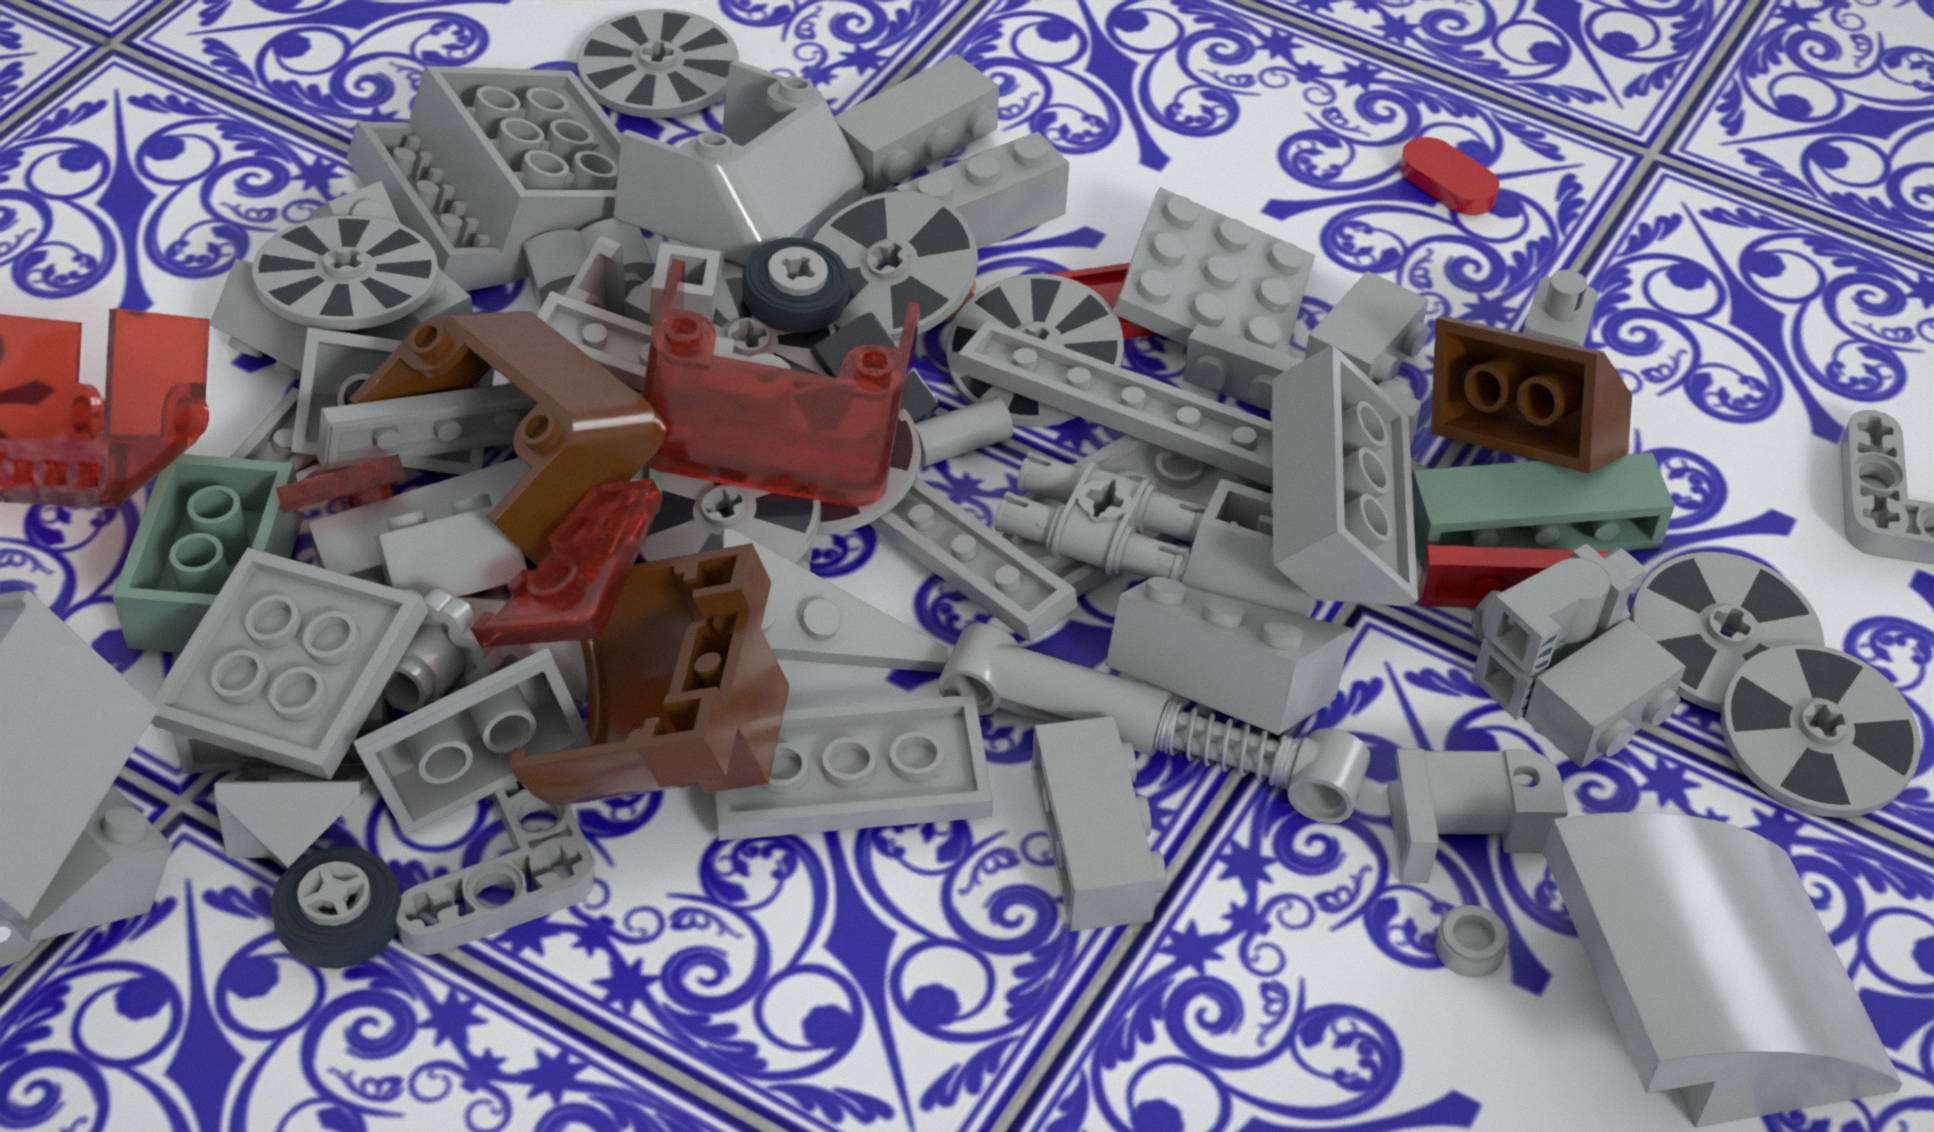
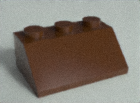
M1443 315L1436 318L1431 434L1588 474L1628 454L1632 394L1604 351Z

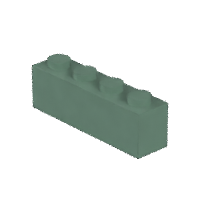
M1653 452L1626 454L1590 474L1541 461L1413 470L1415 550L1421 567L1423 566L1427 545L1575 550L1587 543L1595 551H1612L1617 547L1623 548L1625 551L1659 549L1662 546L1675 507Z

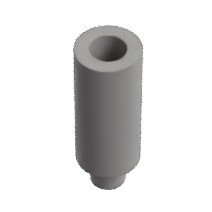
M998 396L915 423L921 449L920 467H926L1009 439L1013 435V423L1010 412L1004 401Z

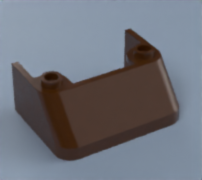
M509 311L430 318L419 324L356 390L349 400L353 404L472 389L489 369L493 367L537 402V405L518 425L513 439L516 454L531 469L492 509L486 518L545 573L659 450L666 434L665 422L649 402L532 312Z

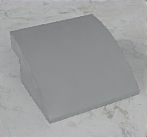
M425 66L409 121H357L346 159L365 187L378 181L382 182L400 224L412 229L427 240L436 254L438 268L466 291L513 283L527 278L523 243L539 234L554 230L581 231L598 221L614 218L621 133L573 71Z
M1623 812L1597 813L1553 819L1543 854L1645 1093L1678 1088L1695 1128L1899 1091L1902 1082L1788 853L1784 849L1752 831L1722 821L1684 814Z

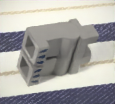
M1586 543L1572 552L1571 558L1562 560L1499 593L1494 600L1484 634L1487 638L1482 641L1471 679L1515 720L1521 718L1527 712L1534 684L1539 675L1630 617L1626 603L1630 592L1641 586L1646 572L1643 565L1623 548L1617 547L1601 556Z

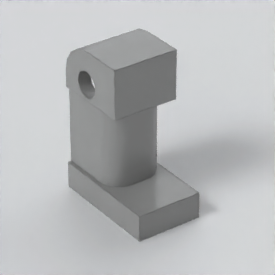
M1505 749L1504 751L1396 750L1395 761L1399 782H1389L1387 794L1401 883L1429 882L1439 845L1438 834H1501L1504 853H1543L1553 819L1567 817L1568 810L1558 769L1547 757L1537 752L1522 749ZM1519 774L1529 775L1536 780L1538 785L1529 787L1524 784H1518L1514 776Z

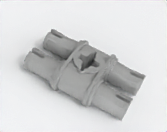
M1029 451L1020 469L1017 488L1022 491L1043 495L1065 504H1061L1057 508L1007 491L1004 494V499H1001L994 529L1045 545L1047 552L1051 553L1053 558L1060 559L1062 556H1066L1106 569L1105 573L1109 576L1121 575L1126 571L1147 578L1165 577L1180 582L1188 562L1189 548L1180 547L1168 542L1165 543L1139 533L1148 529L1175 537L1193 545L1200 520L1207 506L1157 491V485L1147 478L1140 482L1099 469V464L1095 462L1084 463L1079 467L1051 459L1034 451Z

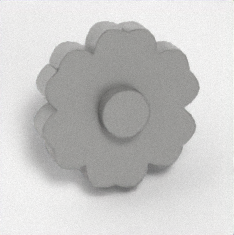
M411 589L405 590L407 592L421 595L418 592ZM440 589L431 590L425 597L422 596L429 612L381 692L391 705L403 711H417L493 674L503 662V655L497 646L493 630L487 625L473 622V612L468 603L455 597L452 598L448 593Z

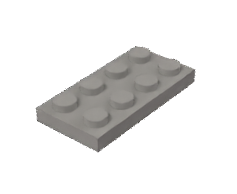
M975 695L784 710L769 783L715 792L719 841L992 817L993 797Z

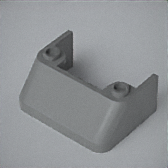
M734 60L729 64L722 133H701L696 139L689 140L679 148L628 129L621 133L614 218L687 245L725 250L724 258L746 265L752 252L766 242L781 238L811 239L832 216L861 199L864 173L823 94L813 87L811 81L797 76L784 77Z

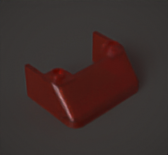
M672 259L651 332L642 398L649 402L663 418L666 434L659 450L645 465L663 473L852 507H864L880 500L887 490L912 375L921 303L908 301L898 348L876 344L856 347L845 356L839 378L714 356L716 347L715 328L703 315L684 310L685 261Z
M109 309L104 401L94 385L79 383L81 322L0 314V502L115 509L192 447L200 435L205 432L209 422L206 385L210 319L125 309Z

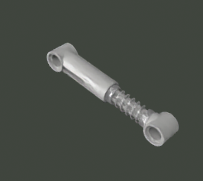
M970 624L962 630L937 683L939 692L943 697L975 695L978 716L990 715L999 709L1045 724L1114 716L1121 742L1130 741L1134 751L1153 757L1158 749L1160 752H1169L1172 756L1178 753L1179 750L1185 751L1189 761L1198 755L1203 757L1206 766L1211 765L1214 761L1221 762V768L1224 772L1234 766L1238 768L1239 774L1242 777L1246 776L1249 772L1256 773V778L1259 782L1269 777L1271 786L1275 784L1276 787L1280 786L1281 789L1285 787L1286 791L1288 790V800L1298 812L1317 822L1328 824L1340 823L1350 817L1370 764V751L1365 743L1355 735L1344 730L1334 728L1318 729L1310 733L1303 741L1302 739L1299 741L1297 738L1293 739L1291 736L1287 737L1284 734L1278 740L1267 737V730H1263L1261 735L1249 732V723L1242 730L1232 727L1233 721L1231 718L1227 720L1226 724L1214 721V713H1211L1208 719L1196 716L1198 711L1196 707L1192 709L1191 714L1183 712L1181 703L1177 704L1176 701L1172 703V694L1170 692L1021 648L1014 637L1005 630L991 624Z

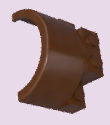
M752 543L573 575L567 579L562 595L572 614L583 651L588 689L586 729L593 744L588 747L529 756L524 748L513 749L509 768L527 791L545 803L565 806L690 786L695 782L699 783L704 794L769 783L790 685L761 630L772 582Z

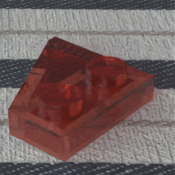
M399 454L276 487L275 489L283 514L333 509L348 504L350 509L392 498L394 496L393 492L402 484L406 476Z

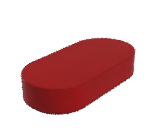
M1419 137L1405 144L1400 162V171L1407 180L1461 214H1483L1494 207L1500 184L1497 176L1492 171L1449 143L1437 138Z

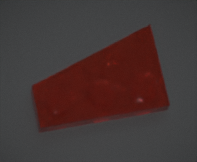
M647 479L594 485L548 538L553 546V550L534 571L521 569L507 585L512 594L507 603L496 615L484 612L471 626L470 630L481 648L600 639L663 500L654 480Z

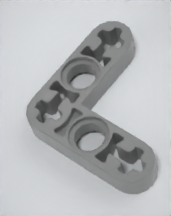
M1862 410L1856 412L1849 419L1840 445L1844 524L1847 540L1853 547L1869 555L1934 565V538L1925 531V528L1934 527V503L1908 499L1904 440L1900 424L1893 417L1880 411ZM1870 438L1873 439L1874 445L1878 447L1877 452H1869L1871 446ZM1871 475L1885 481L1889 487L1876 488L1869 486L1860 479V476ZM1872 512H1880L1878 527H1876L1874 519L1870 518Z
M517 782L505 788L495 789L494 793L490 795L515 851L423 882L406 890L401 895V903L396 917L398 937L403 946L416 954L431 955L441 953L568 908L586 899L592 892L595 883L593 859L590 848L570 806L545 803L534 797L526 789L519 792ZM539 810L549 811L557 817V821L551 827L541 831L528 830L520 824L527 814ZM564 865L568 872H573V875L569 878L561 879L556 871L552 872V868ZM526 875H531L532 885H536L535 891L527 892ZM492 885H506L515 892L512 899L501 906H485L477 901L478 894L483 889ZM464 898L467 915L460 916L458 904L455 905L454 900ZM430 911L432 916L438 919V923L425 927L424 922L418 919V915Z

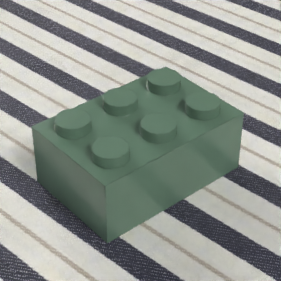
M166 453L112 596L127 648L181 653L247 548L288 559L291 558L304 518L294 463Z

